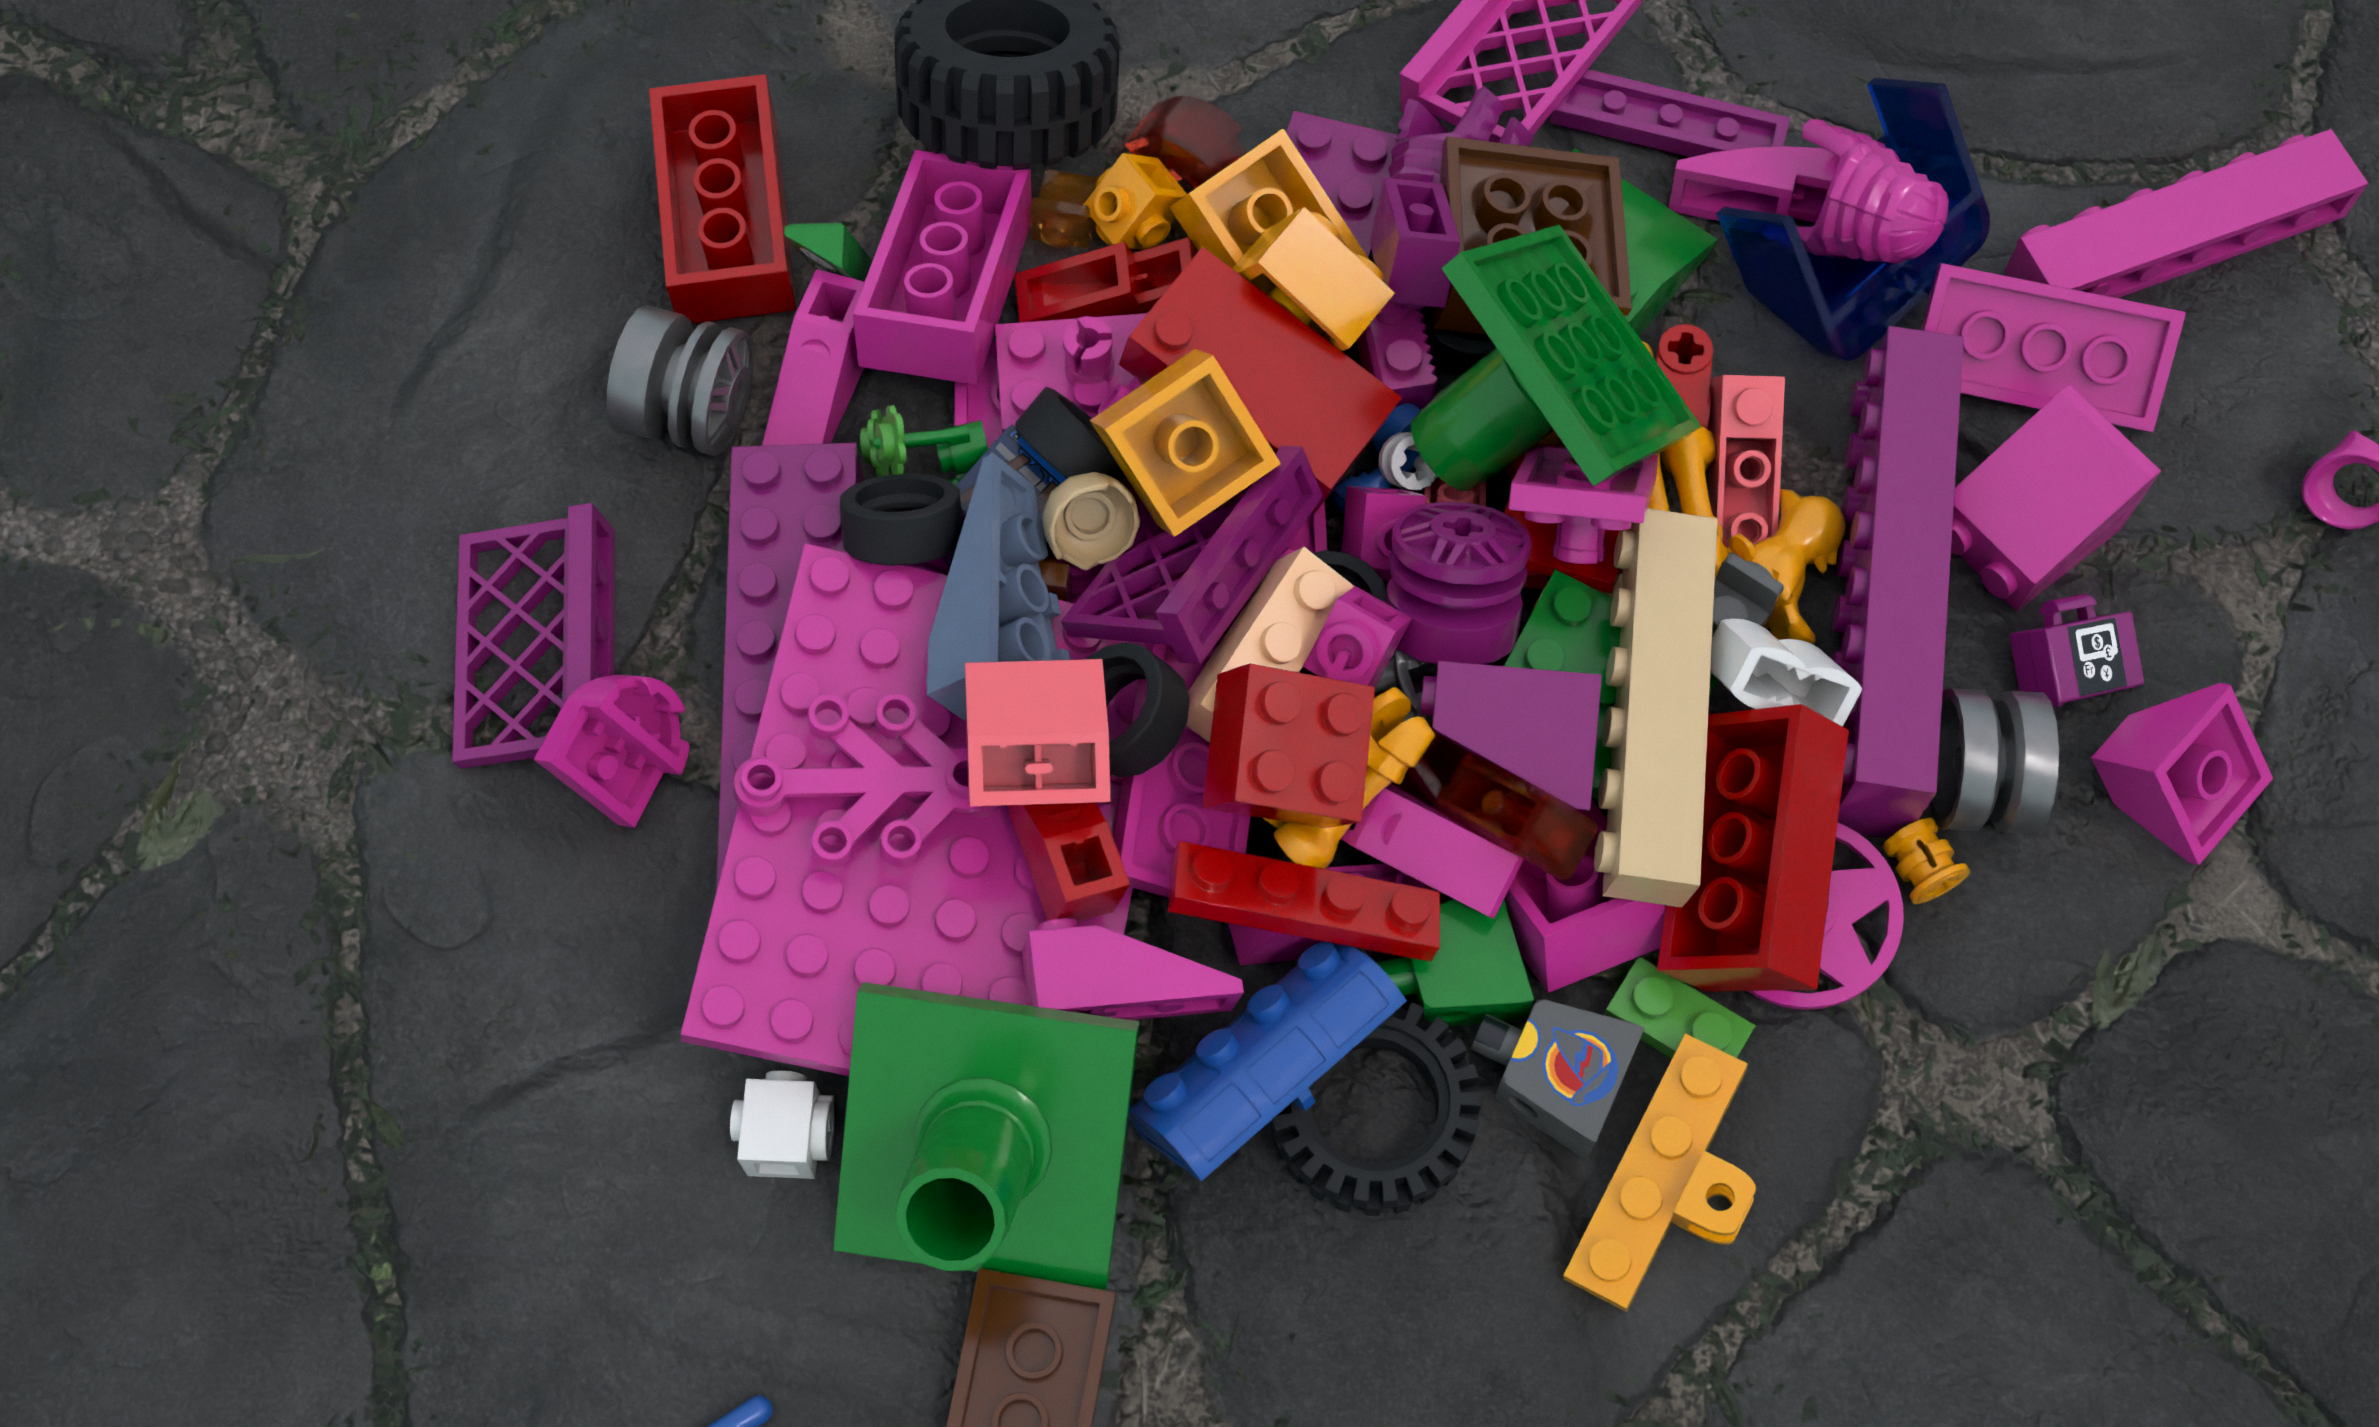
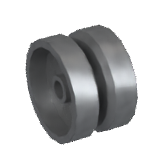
M1944 689L1942 692L1937 793L1929 803L1932 818L1939 829L1980 831L1989 818L1997 832L2039 834L2049 819L2058 781L2059 741L2057 721L2051 701L2044 692L2005 691L2002 692L1994 704L1985 690Z

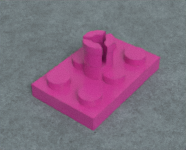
M1147 313L1103 317L1084 316L1075 319L995 324L1002 433L1012 424L1015 426V422L1045 387L1056 390L1092 418L1097 416L1101 403L1111 390L1119 384L1127 387L1134 378L1132 374L1118 364L1129 335Z
M1537 443L1528 450L1511 483L1509 510L1525 511V518L1530 521L1557 523L1556 540L1553 542L1552 555L1557 557L1558 560L1578 564L1602 562L1605 560L1606 547L1604 540L1606 529L1627 530L1631 528V522L1644 523L1656 481L1659 455H1654L1593 487L1566 446Z

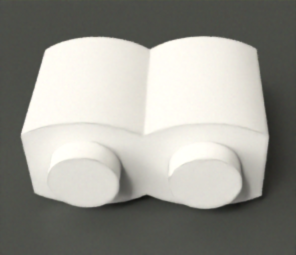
M1744 619L1721 620L1712 638L1710 672L1738 700L1754 709L1803 704L1843 727L1862 691L1859 683L1818 647L1797 639L1778 640L1767 629L1752 621Z

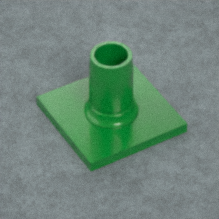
M1560 224L1460 252L1441 268L1496 346L1492 352L1443 389L1411 420V433L1416 448L1435 475L1447 485L1459 491H1469L1499 473L1555 431L1593 487L1683 441L1702 427Z
M863 982L857 991L833 1251L920 1263L943 1271L967 1270L978 1272L980 1268L1106 1290L1110 1277L1140 1021Z

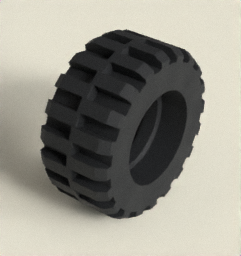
M917 0L915 4L911 3L899 19L894 37L897 112L910 134L916 140H920L925 148L935 154L944 152L952 161L965 164L967 161L979 163L980 168L996 169L998 165L1012 166L1013 170L1029 169L1030 165L1040 163L1047 167L1059 164L1063 157L1070 156L1074 159L1084 154L1091 145L1095 146L1106 135L1111 125L1115 122L1118 102L1120 36L1117 33V27L1107 12L1102 10L1095 0Z

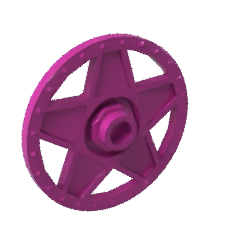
M1840 823L1837 824L1836 841L1847 845L1870 868L1835 870L1831 872L1819 971L1839 985L1840 988L1810 994L1786 990L1747 991L1757 998L1791 1009L1812 1010L1836 1006L1857 997L1879 979L1894 958L1900 943L1904 922L1903 902L1898 882L1881 853L1867 839L1849 827ZM1886 903L1885 938L1875 961L1871 965L1852 925Z

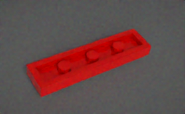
M1184 841L1178 842L1173 853L1168 912L1429 962L1433 960L1440 948L1439 891Z

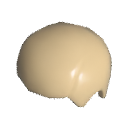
M1098 472L1069 476L1051 491L1042 515L1044 536L1058 560L1063 559L1084 571L1095 567L1097 564L1113 561L1121 556L1133 545L1140 525L1136 500L1130 490L1117 479Z

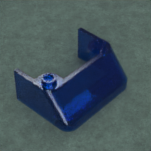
M1873 78L1867 83L1885 133L1877 141L1885 144L1887 149H1892L1896 152L1900 161L1909 163L1915 173L1925 174L1929 182L1933 181L1941 184L1948 196V215L1946 224L1943 225L1944 229L1933 246L1917 258L1907 259L1902 263L1894 264L1865 261L1862 258L1853 260L1848 257L1817 256L1811 252L1806 253L1792 216L1726 206L1716 213L1748 292L1824 356L1846 361L1855 360L1885 335L1888 326H1895L1931 293L1938 263L1960 267L1986 241L1990 229L1989 209L1946 84L1886 78Z

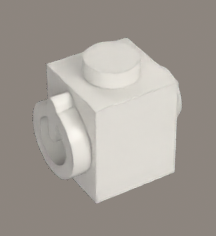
M771 1071L766 1073V1079H746L744 1100H734L732 1105L730 1135L732 1141H739L737 1160L747 1176L815 1179L817 1161H829L832 1153L835 1126L834 1096L821 1095L814 1081H806L807 1077L805 1075L792 1071Z

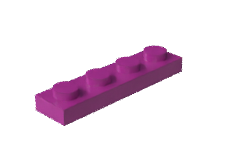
M1587 69L1551 113L1549 123L1694 157L1712 152L1742 148L1784 146L1790 117Z

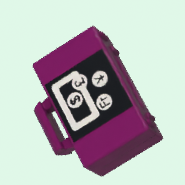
M2088 594L2046 601L2039 611V615L2044 614V627L2014 632L2009 636L2019 691L2044 692L2053 707H2060L2066 702L2143 685L2144 678L2132 612L2127 611L2096 616L2093 605H2097V602ZM2077 609L2078 620L2062 623V611Z

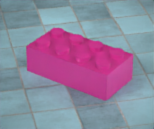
M922 150L914 151L852 314L859 367L978 385L995 334V324L999 322L1033 220L1030 168L1013 170L1012 166L998 165L996 169L980 168L979 163L967 161L965 164L952 161L948 158L947 154H935L934 152Z

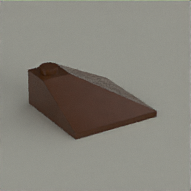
M1446 136L1442 150L1440 183L1444 186L1461 243L1458 254L1560 224L1624 316H1628L1632 309L1620 159L1618 157ZM1451 283L1445 308L1432 307L1433 329L1487 335Z

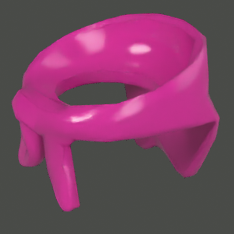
M2350 430L2329 453L2321 457L2307 471L2302 480L2301 489L2303 502L2308 511L2325 524L2346 530L2362 529L2379 522V502L2364 508L2353 507L2338 497L2333 486L2337 470L2344 465L2352 463L2365 464L2374 468L2379 473V444L2355 430Z

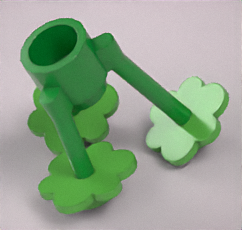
M887 405L886 416L883 419L879 409L872 410L871 419L868 420L867 427L861 429L859 448L864 462L872 464L876 468L877 476L881 477L889 475L890 466L892 475L903 474V463L906 462V449L936 446L942 473L955 471L956 477L949 481L956 486L988 450V445L981 420L944 428L945 430L904 433V425L900 413H897L894 405Z

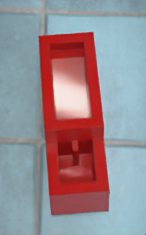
M1189 237L1132 253L1124 241L1015 273L1019 323L1075 319L1084 316L1103 317L1148 313L1198 251Z

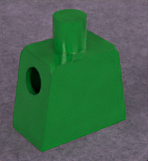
M1455 899L1440 904V948L1431 962L1403 956L1375 962L1392 979L1404 997L1411 995L1412 1002L1424 1008L1422 1019H1426L1431 1023L1438 1016L1449 1026L1479 1025L1482 1023L1486 1013L1507 1023L1527 1020L1534 1002L1504 900L1495 918L1488 917Z

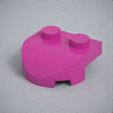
M610 675L591 680L577 688L568 697L538 750L534 761L617 825L635 828L663 773L681 775L684 770L690 745L688 741L680 738L678 714L685 712V707L671 687L654 678L633 675Z

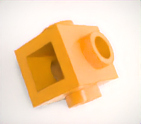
M1122 153L1114 165L1101 174L1096 182L1095 190L1082 206L1097 224L1095 226L1097 234L1107 244L1114 245L1125 241L1130 249L1145 250L1158 245L1167 237L1171 229V223L1176 218L1169 207L1186 196L1187 193L1158 158Z

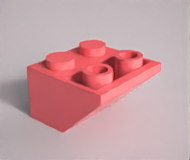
M1102 659L965 662L968 796L970 806L1111 802L1109 729Z

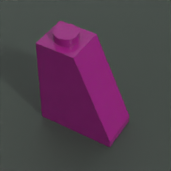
M1438 661L1437 677L1424 676L1421 716L1433 717L1434 733L1573 811H1590L1602 675Z

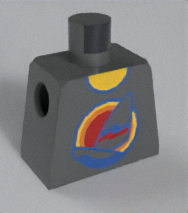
M1541 999L1536 1000L1524 1030L1486 1013L1470 1050L1507 1067L1495 1094V1098L1499 1103L1575 1154L1587 1159L1599 1137L1645 1028L1631 1022Z

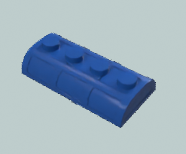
M1325 941L1314 944L1301 954L1298 959V965L1275 985L1264 987L1256 992L1249 1000L1247 1009L1225 1028L1215 1030L1206 1035L1197 1045L1196 1053L1174 1072L1164 1074L1155 1079L1145 1090L1144 1097L1129 1109L1128 1119L1143 1141L1198 1180L1203 1181L1291 1102H1294L1296 1106L1304 1111L1312 1106L1315 1100L1308 1088L1407 1000L1384 970L1368 955L1357 948Z

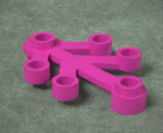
M899 693L888 694L878 702L875 714L876 728L887 738L901 739L927 766L903 767L848 719L849 709L843 699L833 694H824L816 697L809 706L808 727L817 738L830 740L859 766L858 768L784 769L778 761L772 758L754 757L742 763L734 776V797L736 803L744 812L758 817L769 816L778 812L787 801V798L862 796L838 821H827L820 824L812 835L811 852L814 859L819 864L831 868L841 866L848 861L852 854L853 845L903 795L930 796L908 820H894L887 824L882 831L880 852L887 862L897 866L912 863L920 853L921 844L953 811L972 813L986 807L970 806L968 786L960 785L953 776L958 770H968L967 747L956 749L948 747L916 719V707L913 701L906 695ZM896 708L904 711L908 719L901 724H892L884 718L883 714L889 709ZM830 709L838 713L840 720L833 725H824L817 720L816 715L822 710ZM766 773L773 778L774 784L768 789L758 790L750 785L749 779L754 774ZM904 834L911 838L914 845L911 849L900 852L894 850L889 845L888 840L893 835ZM834 835L843 840L845 847L840 852L828 853L820 847L819 843L824 837Z

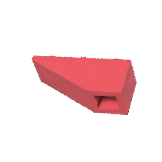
M1721 375L1710 379L1711 407L1708 430L1712 432L1716 446V458L1709 468L1710 506L1713 516L1718 518L1719 524L1722 527V543L1725 547L1729 548L1728 539L1739 533L1754 545L1759 541L1772 537L1778 530L1785 377Z

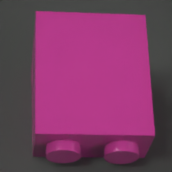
M2069 384L1955 487L1951 553L1960 555L1981 576L1984 586L1990 593L2000 599H2004L2018 612L2119 532L2161 470Z

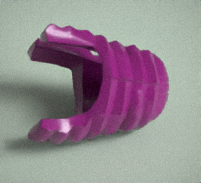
M1483 86L1475 92L1468 109L1454 131L1447 133L1446 128L1419 101L1408 99L1404 106V115L1398 124L1401 133L1395 138L1396 144L1391 150L1393 163L1388 168L1390 178L1440 183L1442 150L1446 136L1489 141L1490 135L1496 127L1505 106L1492 92ZM1514 117L1509 119L1499 143L1529 146L1534 137Z

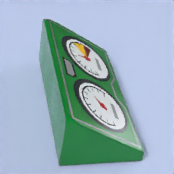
M843 223L789 224V226H785L784 235L815 271L818 269L865 282L872 260Z

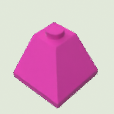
M2217 683L2128 715L2091 757L2113 804L2188 863L2196 865L2202 863L2273 779L2231 685L2225 683Z

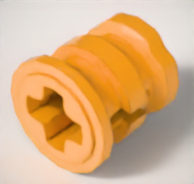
M1933 818L1920 819L1905 826L1886 840L1882 846L1888 857H1896L1899 861L1896 870L1903 882L1911 881L1915 888L1909 895L1913 904L1925 903L1947 893L1966 879L1971 872L1967 864H1954L1951 858L1955 852L1947 839L1939 840L1936 836L1939 827Z

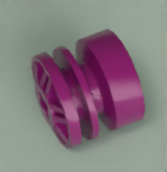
M1468 502L1430 503L1416 506L1401 514L1393 526V551L1389 559L1392 578L1386 586L1385 603L1408 615L1412 620L1397 649L1417 660L1437 665L1438 661L1483 665L1493 663L1511 653L1518 640L1523 606L1520 591L1526 582L1527 570L1525 565L1529 560L1531 550L1528 530L1515 518L1494 508Z

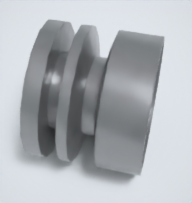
M649 305L638 308L623 329L610 366L607 384V414L611 426L617 430L653 440L663 437L669 430L671 442L678 447L687 449L694 445V448L701 453L712 456L723 453L736 434L749 398L754 366V349L751 336L746 331L732 327L723 330L716 323L709 321L699 324L693 331L691 320L683 314Z

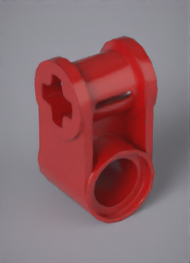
M1689 324L1676 325L1669 328L1661 336L1655 361L1700 425L1707 429L1711 407L1709 386L1713 357L1712 341L1708 334L1699 327Z

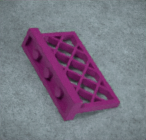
M1281 446L1275 453L1281 463L1279 466L1242 490L1241 492L1247 490L1243 496L1236 499L1232 497L1228 500V503L1219 506L1175 537L1166 531L1158 534L1162 528L1157 526L1147 511L1140 520L1133 545L1117 559L1105 564L1061 620L1067 635L1072 637L1171 645L1180 663L1201 664L1323 498L1303 447ZM1217 530L1213 536L1204 540V535ZM1195 539L1198 543L1163 559L1162 554ZM1155 558V563L1127 575L1130 569ZM1186 571L1181 578L1175 581L1172 580L1171 577ZM1165 581L1166 585L1131 600V595ZM1123 600V605L1101 615H1096L1099 610ZM1155 612L1159 620L1141 618Z
M593 503L568 506V518L459 535L452 762L460 769L535 758L546 736L536 738L526 729L545 708L553 702L561 709L568 697L583 684L600 677L614 675L615 530ZM564 539V553L547 572L530 560L547 541ZM505 549L511 556L486 581L478 574V552ZM525 565L540 579L515 604L500 591ZM563 577H564V586H563L561 583H559V582L563 579ZM477 584L481 586V588L478 590V592H477ZM554 588L564 596V609L544 628L529 614ZM496 598L511 611L484 637L476 630V617ZM524 621L540 635L514 661L500 650L499 647ZM562 634H563V642L558 639ZM476 640H477L478 642H480V644H479L477 647H476ZM554 645L563 653V666L543 685L528 671ZM494 654L508 665L509 668L483 694L475 688V673ZM523 678L539 692L513 719L498 707L497 704ZM561 691L562 700L557 696ZM474 696L479 700L475 705ZM491 711L508 724L490 745L473 747V730ZM521 735L525 738L524 740L516 741Z

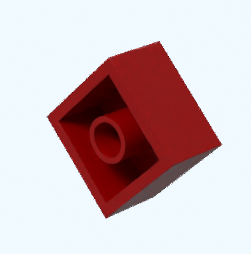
M1251 663L1217 674L1203 808L1320 828L1360 823L1362 820L1375 687Z

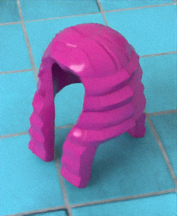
M1810 119L1802 125V138L1838 155L1840 160L1815 225L1812 227H1801L1774 220L1766 230L1777 242L1786 244L1794 250L1811 252L1817 256L1848 257L1853 260L1862 258L1865 261L1894 264L1902 263L1907 259H1915L1933 246L1944 229L1943 225L1946 224L1948 215V196L1941 184L1933 181L1929 182L1925 174L1915 173L1909 163L1900 161L1896 152L1892 149H1887L1885 144L1874 141L1870 136L1855 133L1847 128L1830 126L1825 121Z

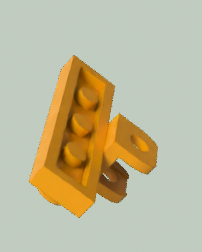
M1686 1033L1684 1034L1563 1275L1564 1280L1627 1312L1671 1222L1715 1244L1726 1245L1735 1241L1753 1204L1756 1186L1744 1171L1706 1151L1745 1075L1748 1063ZM1713 1196H1723L1730 1201L1732 1206L1727 1210L1717 1211L1709 1206L1707 1200Z

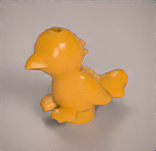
M1780 489L1781 517L1775 534L1753 545L1750 540L1739 533L1728 539L1729 548H1726L1728 549V554L1734 553L1745 561L1760 564L1770 572L1774 579L1784 586L1776 607L1764 627L1770 628L1771 634L1778 640L1797 639L1814 645L1816 641L1815 634L1800 615L1798 601L1805 582L1806 565L1815 564L1821 573H1825L1827 564H1836L1837 552L1845 532L1844 515L1840 508L1826 497L1800 496L1793 490Z

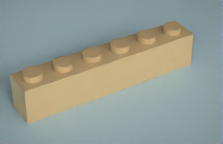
M1648 508L1644 523L1632 522L1631 528L1629 530H1620L1616 539L1614 567L1623 569L1622 588L1617 587L1612 598L1610 625L1621 627L1619 647L1613 646L1610 651L1606 670L1607 686L1617 687L1616 702L1614 707L1607 709L1602 731L1603 746L1612 747L1610 769H1604L1598 793L1599 808L1608 809L1607 831L1599 833L1594 855L1595 871L1604 872L1602 896L1683 907L1700 886L1717 518Z

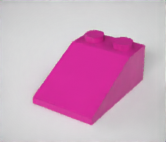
M1530 786L1454 815L1455 820L1524 858L1504 898V902L1520 955L1548 993L1660 948L1665 905L1602 896L1604 872L1595 871L1594 855L1599 833L1607 831V818L1592 800L1590 811H1573Z

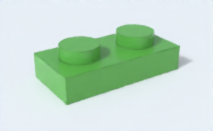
M1640 956L1635 961L1604 1013L1605 1016L1644 1027L1645 1029L1640 1040L1671 1059L1685 1033L1737 1058L1756 1026L1684 982L1657 971V966Z

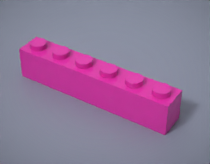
M2332 129L2307 138L2305 135L2300 134L2287 139L2277 148L2258 155H2255L2253 152L2244 153L2234 158L2226 166L2204 173L2202 170L2188 173L2173 185L2155 191L2151 188L2139 190L2116 205L2101 209L2099 206L2090 207L2077 214L2072 220L2053 227L2048 225L2036 226L2018 239L2017 246L2004 271L2008 277L2120 298L2344 218L2369 183Z

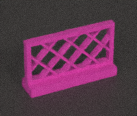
M1462 0L1400 72L1401 112L1404 113V106L1408 99L1419 101L1431 114L1457 126L1471 101L1455 104L1443 98L1449 89L1473 85L1476 92L1483 87L1482 83L1513 77L1517 93L1496 97L1505 106L1503 112L1522 109L1524 119L1521 123L1533 136L1641 5L1642 0H1612L1618 3L1614 11L1589 15L1585 2L1587 0ZM1576 3L1579 17L1549 22L1546 8ZM1532 10L1537 11L1540 24L1509 29L1507 20L1512 14ZM1579 33L1585 34L1587 43L1582 49L1558 53L1554 38ZM1545 40L1548 55L1518 60L1514 45ZM1505 47L1509 62L1482 67L1477 66L1476 56L1481 51ZM1553 70L1556 81L1551 87L1526 91L1523 75ZM1497 124L1490 135L1489 142L1499 143L1505 128Z

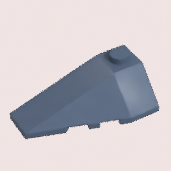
M994 453L983 458L928 639L927 696L964 721H966L965 662L1071 660L1069 650H1057L1051 619L1061 615L1057 595L1048 593L1039 565V561L1044 560L1048 556V550L1034 485Z

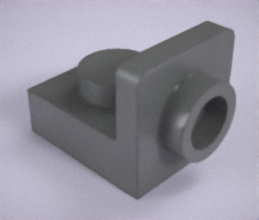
M1729 553L1722 562L1715 579L1712 638L1721 620L1744 619L1763 627L1771 617L1783 592V584L1774 579L1770 572L1760 564L1745 561L1736 554Z

